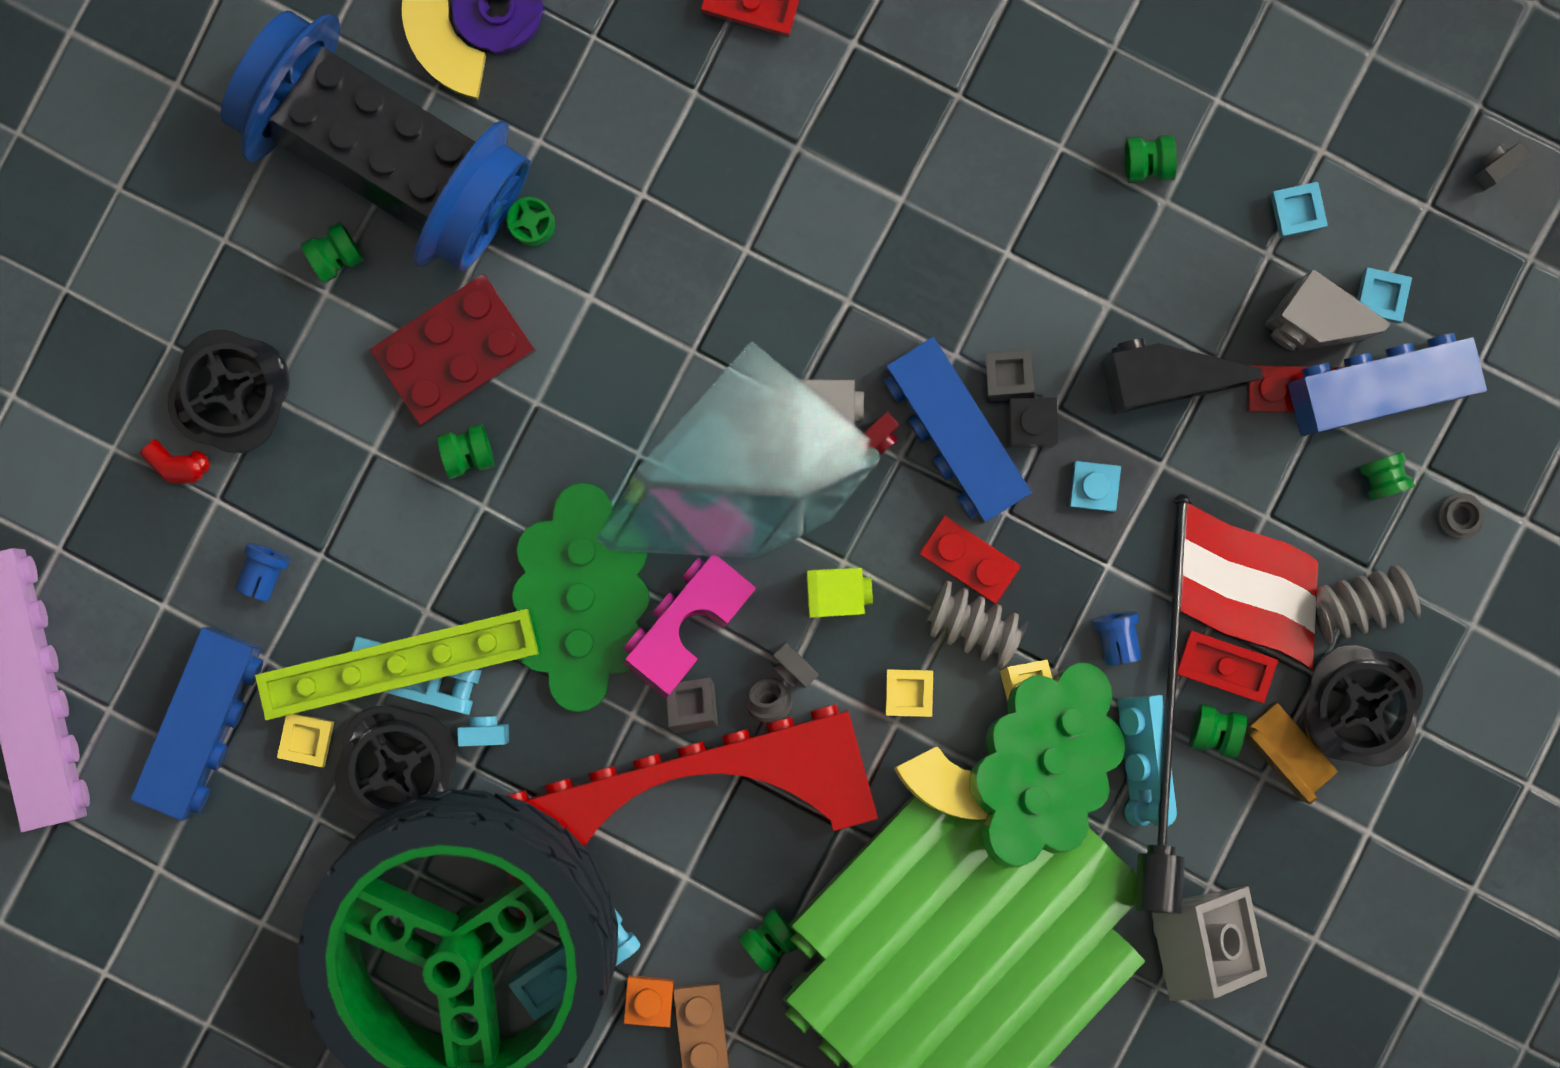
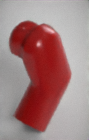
M157 439L148 443L140 452V456L166 482L172 484L195 483L201 480L203 474L210 469V461L204 453L193 451L189 456H172Z

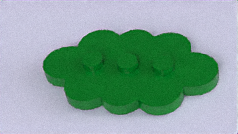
M579 483L569 486L558 496L553 510V521L537 522L528 527L519 538L517 546L518 561L526 573L514 585L512 593L513 605L517 611L529 609L539 654L520 658L521 662L532 670L549 672V687L553 698L566 710L575 712L587 711L600 704L607 694L610 674L623 673L629 670L623 665L629 655L623 648L640 628L637 621L643 617L650 603L649 589L638 576L646 565L648 556L645 539L632 526L614 522L612 502L603 490L592 484Z
M1076 663L1061 670L1054 680L1046 676H1031L1017 683L1009 694L1007 702L1008 715L995 720L988 728L986 743L989 755L978 760L971 770L969 785L975 803L988 813L982 830L983 846L988 856L998 865L1006 868H1018L1034 861L1042 849L1050 853H1065L1081 845L1087 836L1089 828L1087 813L1101 808L1108 799L1110 789L1106 773L1117 768L1123 760L1125 741L1119 726L1106 716L1112 701L1111 685L1107 676L1092 664Z

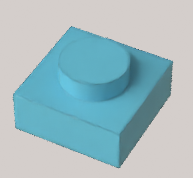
M1318 182L1281 189L1270 194L1280 238L1328 227Z
M1367 267L1363 270L1357 300L1388 322L1399 324L1403 322L1412 277Z
M1074 461L1069 507L1116 512L1121 466Z
M497 716L469 717V726L458 728V746L505 745L509 743V724H497Z

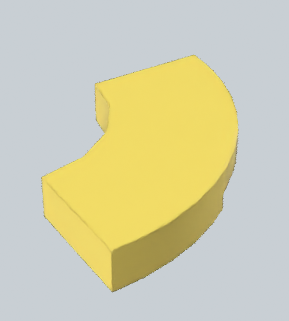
M402 0V19L405 34L413 53L421 65L445 88L464 97L478 100L486 54L467 46L456 35L450 22V2L448 0Z
M938 746L894 768L906 788L932 809L961 819L986 820L988 813L975 803L970 792L969 778L971 771L964 770L950 762Z

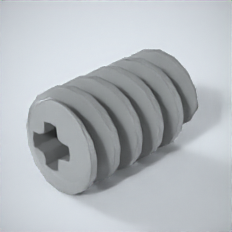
M1399 565L1391 566L1387 576L1381 570L1373 571L1370 576V582L1363 575L1354 577L1352 587L1346 580L1337 581L1335 591L1328 585L1319 586L1317 590L1316 608L1318 621L1328 644L1333 643V629L1338 628L1343 637L1349 639L1351 638V624L1356 623L1362 634H1367L1369 619H1374L1380 629H1385L1387 614H1392L1399 625L1404 623L1405 609H1409L1416 620L1420 619L1421 607L1415 587Z
M945 580L925 623L927 621L931 622L930 636L935 638L945 628L948 630V645L952 646L960 637H964L965 653L968 654L975 646L980 645V660L985 662L995 652L998 654L997 668L1002 669L1015 654L1029 620L1018 628L1019 616L1017 613L1011 612L1002 621V606L998 604L992 606L985 613V598L982 596H978L968 605V590L962 588L951 597L952 582Z

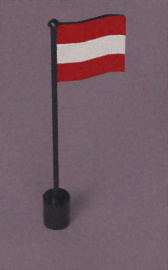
M1180 494L1174 499V503L1178 504L1158 839L1157 845H1148L1147 853H1138L1134 910L1166 914H1181L1185 862V857L1175 855L1176 847L1167 846L1181 613L1222 635L1278 651L1312 671L1318 561L1309 554L1286 542L1231 526L1190 505L1192 500L1186 494Z

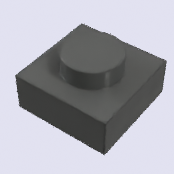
M1522 141L1509 149L1502 143L1480 160L1485 167L1473 177L1485 191L1529 159L1532 153Z
M1031 349L986 353L989 402L1008 401L1011 398H1035Z
M787 642L773 655L779 661L774 669L792 687L800 681L807 688L819 676V673Z
M710 677L679 682L667 697L668 725L673 733L718 726L715 684Z

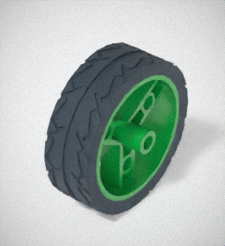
M450 789L418 796V801L417 799H409L376 817L349 843L324 876L308 903L300 932L301 936L298 944L299 982L307 1011H310L311 1020L329 1051L346 1068H568L567 1064L572 1063L576 1059L594 1030L607 997L618 958V920L610 891H608L607 882L591 853L567 828L563 829L557 820L533 805L495 793L494 796L487 791ZM444 854L468 856L497 865L518 879L480 905L465 906L455 914L384 882L377 877L386 870L411 859ZM515 906L520 908L526 917L518 918L513 916L507 907ZM388 915L401 919L404 926L394 925L389 920ZM554 920L565 948L567 981L564 997L548 1015L530 1028L506 1038H500L491 962ZM416 928L437 934L441 938L435 944L417 934ZM497 932L499 936L496 939H494L495 933ZM360 939L424 968V983L438 998L442 1036L426 1031L404 1018L383 998L369 976L360 950ZM473 977L474 989L464 991ZM461 1013L473 1015L477 1022L466 1020Z

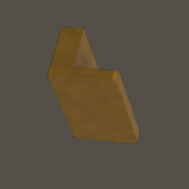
M1273 702L1247 725L1246 740L1300 801L1311 805L1317 799L1314 793L1338 773L1336 768L1314 747L1306 734L1277 702Z

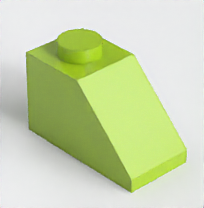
M862 568L806 571L808 614L810 618L865 614L864 605L873 604L871 577H863Z

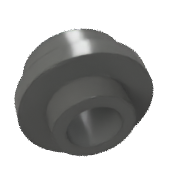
M1457 493L1447 497L1441 503L1438 510V522L1441 529L1447 535L1456 539H1466L1476 535L1483 527L1485 521L1483 505L1476 497L1467 493ZM1459 507L1463 508L1467 513V520L1462 525L1457 524L1453 518L1454 511Z
M764 679L755 683L751 687L746 699L749 715L753 719L765 723L784 718L790 712L793 703L790 691L775 679Z

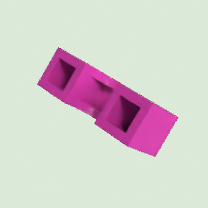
M715 553L711 555L706 563L701 558H697L681 578L687 585L677 598L669 592L652 613L658 618L657 622L648 632H645L640 627L623 648L629 654L623 665L664 699L670 695L698 660L680 641L679 627L681 622L688 617L702 615L710 618L724 629L756 590L754 585Z

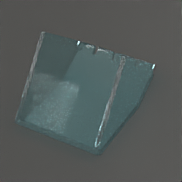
M751 341L632 475L596 539L611 551L757 558L830 521L878 463L879 453L874 448H865L871 441L866 435Z

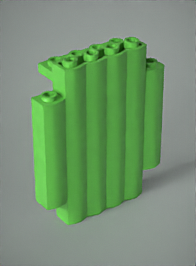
M912 795L787 925L795 933L790 939L791 942L809 959L815 954L820 959L808 972L801 971L790 983L793 988L782 998L790 1007L784 1014L803 1033L811 1028L823 1040L818 1048L836 1066L845 1061L851 1068H1047L1145 962L1139 953L1112 929L1135 904L1136 872L1122 861L1090 828H1088L1087 836L1081 845L1071 851L1050 853L1042 849L1038 857L1025 866L1018 868L1003 867L996 864L988 856L983 846L982 830L985 820H967L947 815L932 809Z

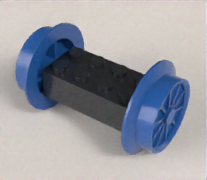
M289 10L277 15L258 34L244 54L228 84L221 105V121L243 135L241 147L243 157L250 162H256L268 155L277 145H280L420 232L413 258L414 264L418 267H425L437 258H441L460 271L468 269L483 253L507 218L510 207L516 202L529 173L530 159L507 146L509 125L500 120L493 124L475 142L335 55L340 35V21L336 16L325 14L310 23Z

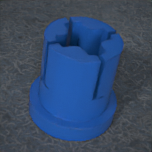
M247 543L244 550L247 558L235 589L249 597H252L253 592H255L254 599L270 601L281 570L288 568L290 558L271 548Z
M1137 611L1117 612L1092 620L1094 630L1099 631L1106 665H1121L1120 659H1122L1123 664H1127L1142 658L1135 625L1139 622Z

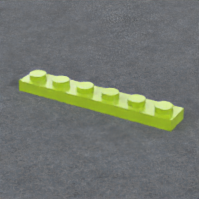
M524 609L257 674L255 678L265 720H270L539 654L529 609Z

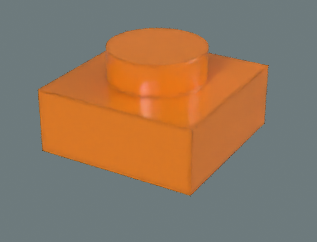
M629 975L624 1024L670 1028L674 979Z

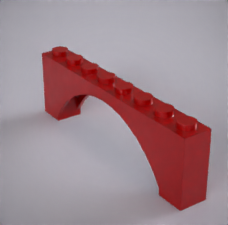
M837 704L810 711L812 719L794 724L793 717L790 716L766 723L768 732L750 736L748 728L722 735L723 744L705 748L704 741L688 744L677 748L678 757L661 761L659 753L633 760L634 769L617 773L615 765L589 772L590 781L572 786L571 778L544 785L545 794L528 798L526 790L505 795L527 802L551 816L562 825L563 829L567 828L584 847L597 829L617 809L633 797L667 781L698 774L745 776L777 786L809 803L830 819L833 831L878 819L849 711L843 710L839 712ZM508 873L510 883L518 879ZM517 908L519 917H526L524 912Z

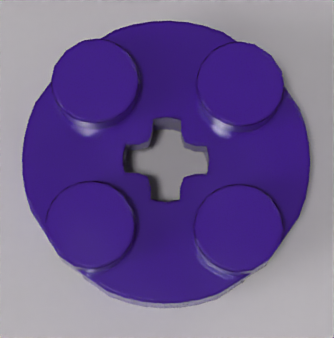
M453 0V19L462 37L473 47L497 56L516 51L529 43L538 32L545 12L542 0H509L506 5L508 13L504 17L496 15L492 18L487 15L490 11L487 3L488 0Z

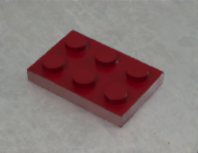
M484 273L369 349L420 426H424L536 351Z

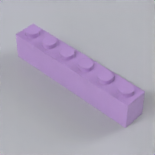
M11 548L0 551V744L20 830L25 832L87 816L86 807L90 805V795L83 779L79 780L75 762L79 761V748L75 737L68 734L65 717L69 715V705L64 691L58 690L54 672H58L59 664L54 647L47 645L44 628L48 626L47 611L41 600L37 601L33 583L38 581L37 568L33 558L26 555L25 549Z

